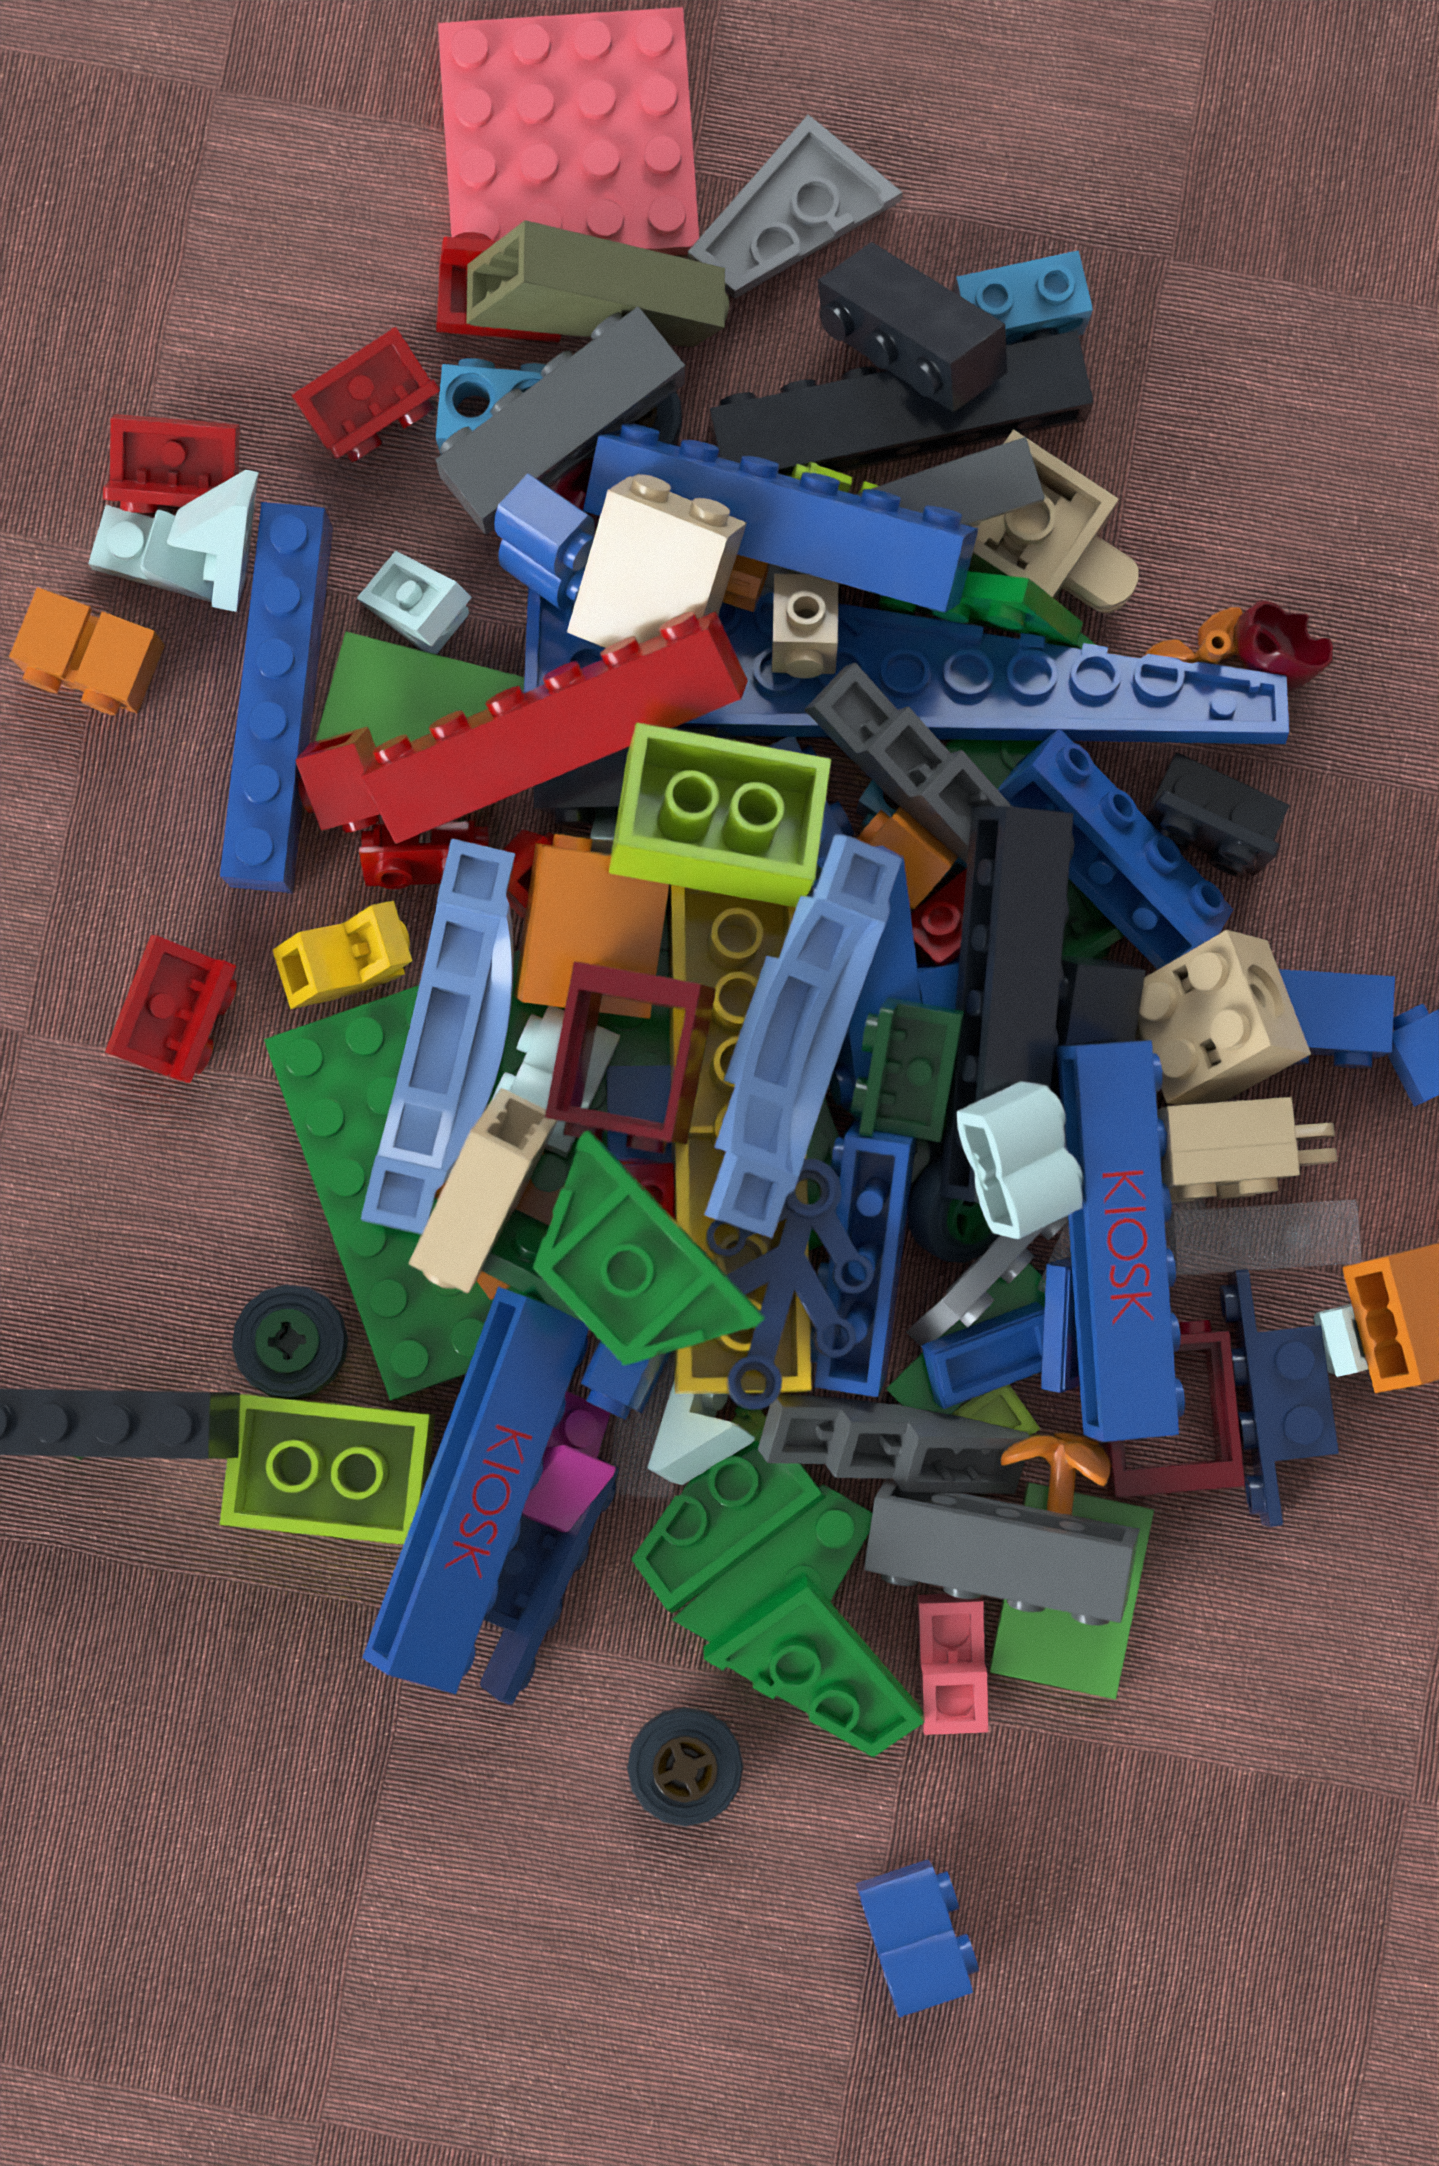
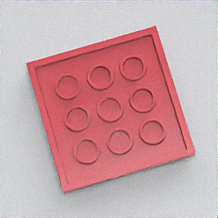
M683 7L438 23L451 237L464 232H477L487 235L493 241H498L526 220L673 256L688 255L690 248L699 239Z

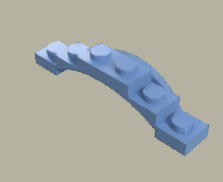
M835 835L814 897L800 896L780 957L766 956L724 1081L734 1084L735 1088L714 1146L726 1151L705 1212L706 1216L771 1238L773 1237L785 1199L796 1187L842 1043L890 912L888 899L902 858L849 836Z
M451 839L416 1003L385 1128L374 1161L361 1216L362 1221L422 1235L431 1216L436 1191L449 1178L471 1129L487 1108L503 1055L511 1010L514 945L511 912L506 895L515 861V853Z

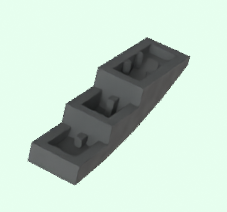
M1026 437L872 488L873 490L891 493L900 497L899 507L923 513L925 506H936L956 511L962 514L961 524L971 527L980 525L982 521L1029 507L1045 500ZM793 570L794 574H805V573H802V572H798V571Z
M856 663L845 666L804 709L843 752L887 795L966 863L968 860L972 807H1012L962 750L950 753L909 706L897 710Z
M779 1394L776 1400L770 1404L758 1451L767 1463L826 1464L835 1478L893 1479L902 1492L1015 1494L1025 1460L1001 1465V1457L1011 1445L1030 1436L1027 1432L970 1418L901 1405L837 1397Z

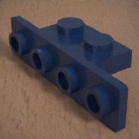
M1234 1270L1227 1273L1228 1284L1220 1285L1219 1297L1224 1322H1234L1237 1348H1231L1235 1387L1242 1386L1246 1410V1412H1238L1242 1451L1251 1450L1254 1470L1253 1476L1245 1477L1247 1505L1251 1515L1260 1514L1261 1525L1267 1527L1283 1526L1275 1461L1339 1454L1322 1326L1315 1325L1257 1332L1249 1270Z
M597 1456V1459H599V1460H601V1461H603V1462H606V1463H608V1464H611V1463H609V1462L605 1461L604 1459H602V1458H600V1457ZM616 1467L612 1478L568 1532H560L524 1516L520 1517L521 1529L519 1538L514 1548L507 1553L497 1581L498 1594L496 1601L483 1619L504 1628L480 1681V1687L498 1701L510 1706L513 1705L519 1691L525 1689L531 1681L535 1670L536 1653L546 1632L555 1626L560 1617L562 1596L572 1574L578 1571L585 1562L589 1551L588 1539L599 1514L609 1507L614 1498L616 1490L615 1479L619 1472L618 1467Z

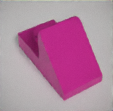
M568 1391L565 1394L566 1405L563 1417L559 1424L552 1429L542 1457V1475L537 1485L530 1491L521 1515L560 1532H568L612 1478L616 1469L615 1466L597 1459L610 1413Z

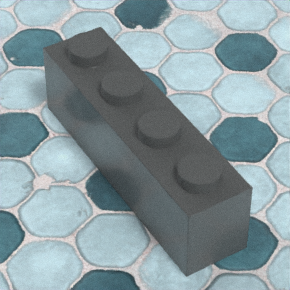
M639 306L624 317L618 312L606 318L592 332L591 338L593 341L574 355L570 350L557 355L542 369L540 375L543 378L524 393L519 388L510 391L491 408V418L473 431L469 426L458 430L440 447L442 455L435 459L439 477L485 535L495 529V515L499 503L527 474L532 475L550 487L578 463L595 453L598 436L621 430L624 423H635L685 385V364Z
M887 1478L875 1496L864 1570L880 1573L884 1581L894 1585L913 1586L923 1582L943 1586V1590L947 1594L957 1598L977 1599L982 1595L1006 1599L1009 1606L1025 1612H1041L1045 1608L1069 1612L1074 1620L1088 1625H1106L1109 1621L1121 1623L1128 1603L1140 1529L963 1493L902 1492L893 1479Z

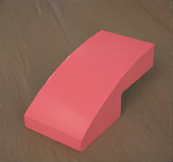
M949 1594L917 1595L921 1702L925 1720L923 1723L924 1735L988 1732V1688L984 1651V1601L982 1596L977 1599H962Z

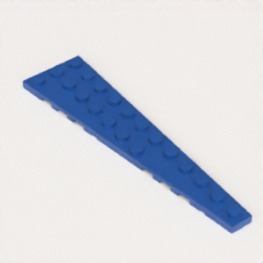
M529 587L524 693L544 685L545 683L542 678L562 665L577 661L580 668H584L602 660L600 653L606 649L567 632L576 602H573L565 611H562ZM769 592L759 598L754 612L722 602L718 614L719 620L748 679L741 700L674 727H718L734 736L829 737L804 709L845 666L856 663L897 710L909 706L937 739L1044 741L1060 728L1072 741L1286 744L1289 735L1287 676L1204 662L1187 663L1178 658L1154 654L1133 658L1107 653L1108 647L1083 643L1082 649L1044 643L1045 637L1024 633H1021L1020 639L983 633L984 627L838 603V644L835 674H820L813 678H796L787 673L772 672L774 593Z

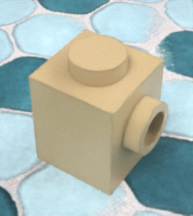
M774 574L772 672L787 673L796 678H813L820 674H835L838 644V583L809 574Z

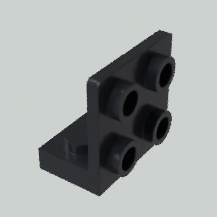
M1176 752L1165 771L1145 817L1162 835L1170 838L1180 851H1186L1189 845L1210 855L1209 864L1228 875L1243 878L1245 872L1255 876L1276 857L1281 845L1275 842L1274 838L1290 805Z

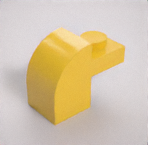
M394 901L371 905L341 924L298 932L272 949L290 1009L339 999L380 986L404 975L403 967L412 962L409 952V934L404 923L399 920Z

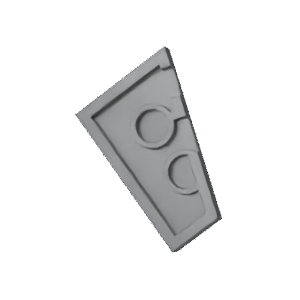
M807 115L690 248L688 259L725 268V291L736 299L901 202L903 192L815 119Z
M1068 1215L1020 1239L1000 1235L988 1247L986 1253L983 1256H979L946 1290L947 1294L921 1316L906 1333L921 1346L939 1338L958 1320L969 1327L995 1300L986 1290L999 1276L1009 1284L1035 1257L1026 1247L1039 1233L1047 1240H1050L1066 1224Z

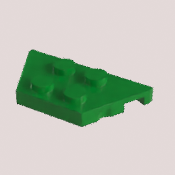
M586 1131L577 1143L575 1158L564 1188L560 1190L553 1210V1219L547 1235L542 1240L533 1269L624 1366L758 1326L766 1318L761 1311L591 1131Z

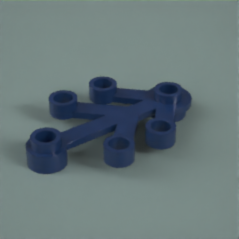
M804 1159L797 1184L805 1180L815 1183L819 1189L818 1201L814 1204H804L797 1199L794 1189L786 1197L778 1220L779 1223L786 1219L779 1246L727 1274L729 1279L745 1295L768 1283L760 1309L766 1318L755 1327L747 1357L737 1361L730 1369L727 1377L729 1395L736 1404L746 1409L756 1410L770 1405L776 1400L781 1391L782 1377L779 1369L774 1364V1359L794 1291L816 1329L814 1342L821 1354L829 1358H839L849 1353L855 1345L856 1334L853 1326L847 1320L840 1318L805 1255L811 1229H814L835 1263L832 1270V1279L837 1289L841 1292L854 1295L866 1290L872 1283L874 1270L870 1261L857 1253L835 1213L841 1199V1184L837 1174L829 1165L816 1159ZM716 1219L707 1229L706 1244L709 1250L716 1256L728 1258L738 1254L744 1247L746 1238L756 1234V1232ZM729 1225L737 1231L738 1243L734 1248L722 1249L715 1243L714 1232L717 1227ZM856 1262L862 1266L865 1277L861 1285L849 1286L842 1280L841 1269L845 1263ZM830 1325L840 1326L846 1332L847 1342L840 1350H832L824 1344L823 1333ZM749 1370L758 1371L765 1378V1389L758 1396L746 1394L741 1387V1378Z

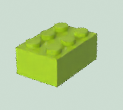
M636 723L627 754L609 874L797 907L800 896L807 897L815 880L831 759Z
M240 1394L239 1457L227 1458L219 1525L404 1545L429 1477L436 1414Z

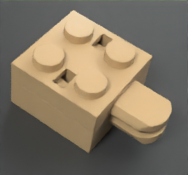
M1013 429L1004 444L1024 436ZM1027 439L1045 500L1041 503L982 521L980 525L974 526L978 528V533L968 572L1029 578L1054 599H1056L1063 588L1097 612L1105 614L1121 609L1130 600L1137 585L1138 566L1132 558L1098 537L1109 521L1119 499Z
M1225 930L1144 978L1138 1016L1139 1027L1136 1029L1135 1041L1152 1040L1153 1053L1159 1056L1162 1065L1163 1079L1161 1089L1167 1103L1182 1106L1224 1102L1311 1054L1267 940Z
M1292 1097L1169 1106L1157 1110V1118L1162 1119L1167 1134V1149L1165 1155L1160 1157L1162 1183H1165L1169 1189L1171 1204L1195 1201V1199L1217 1196V1199H1233L1256 1196V1194L1276 1192L1279 1191L1278 1179L1300 1175L1299 1166L1320 1165L1338 1161L1336 1148L1297 1151L1296 1141L1329 1138L1335 1136L1334 1123L1295 1125Z

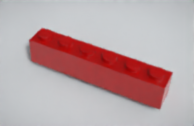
M693 611L681 614L659 627L661 635L640 644L636 637L623 639L604 649L600 653L602 660L584 668H580L577 661L567 663L546 674L542 678L545 683L542 686L525 693L522 692L520 686L506 689L485 702L488 708L467 718L463 710L450 713L429 726L430 734L411 742L408 736L404 734L376 747L373 750L375 757L361 775V778L395 844L630 746L636 723L671 729L741 700L748 679L716 611L698 619Z

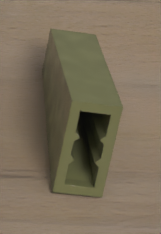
M526 220L467 264V324L475 326L591 337L594 329L609 316L619 312L624 317L639 306L669 345L695 347L725 328V321L729 312V298L727 293H725V268Z

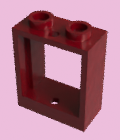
M574 961L544 1118L565 1122L563 1135L580 1138L586 1131H591L602 1142L604 1129L627 1133L626 1147L665 1154L667 1141L687 1144L716 989L700 983ZM602 996L686 1010L665 1123L581 1108Z
M1210 1320L1178 1322L1181 1335L1178 1351L1205 1349L1216 1460L1126 1468L1124 1440L1103 1442L1104 1451L1109 1458L1111 1466L1107 1481L1109 1496L1117 1498L1245 1486L1229 1331L1212 1332Z

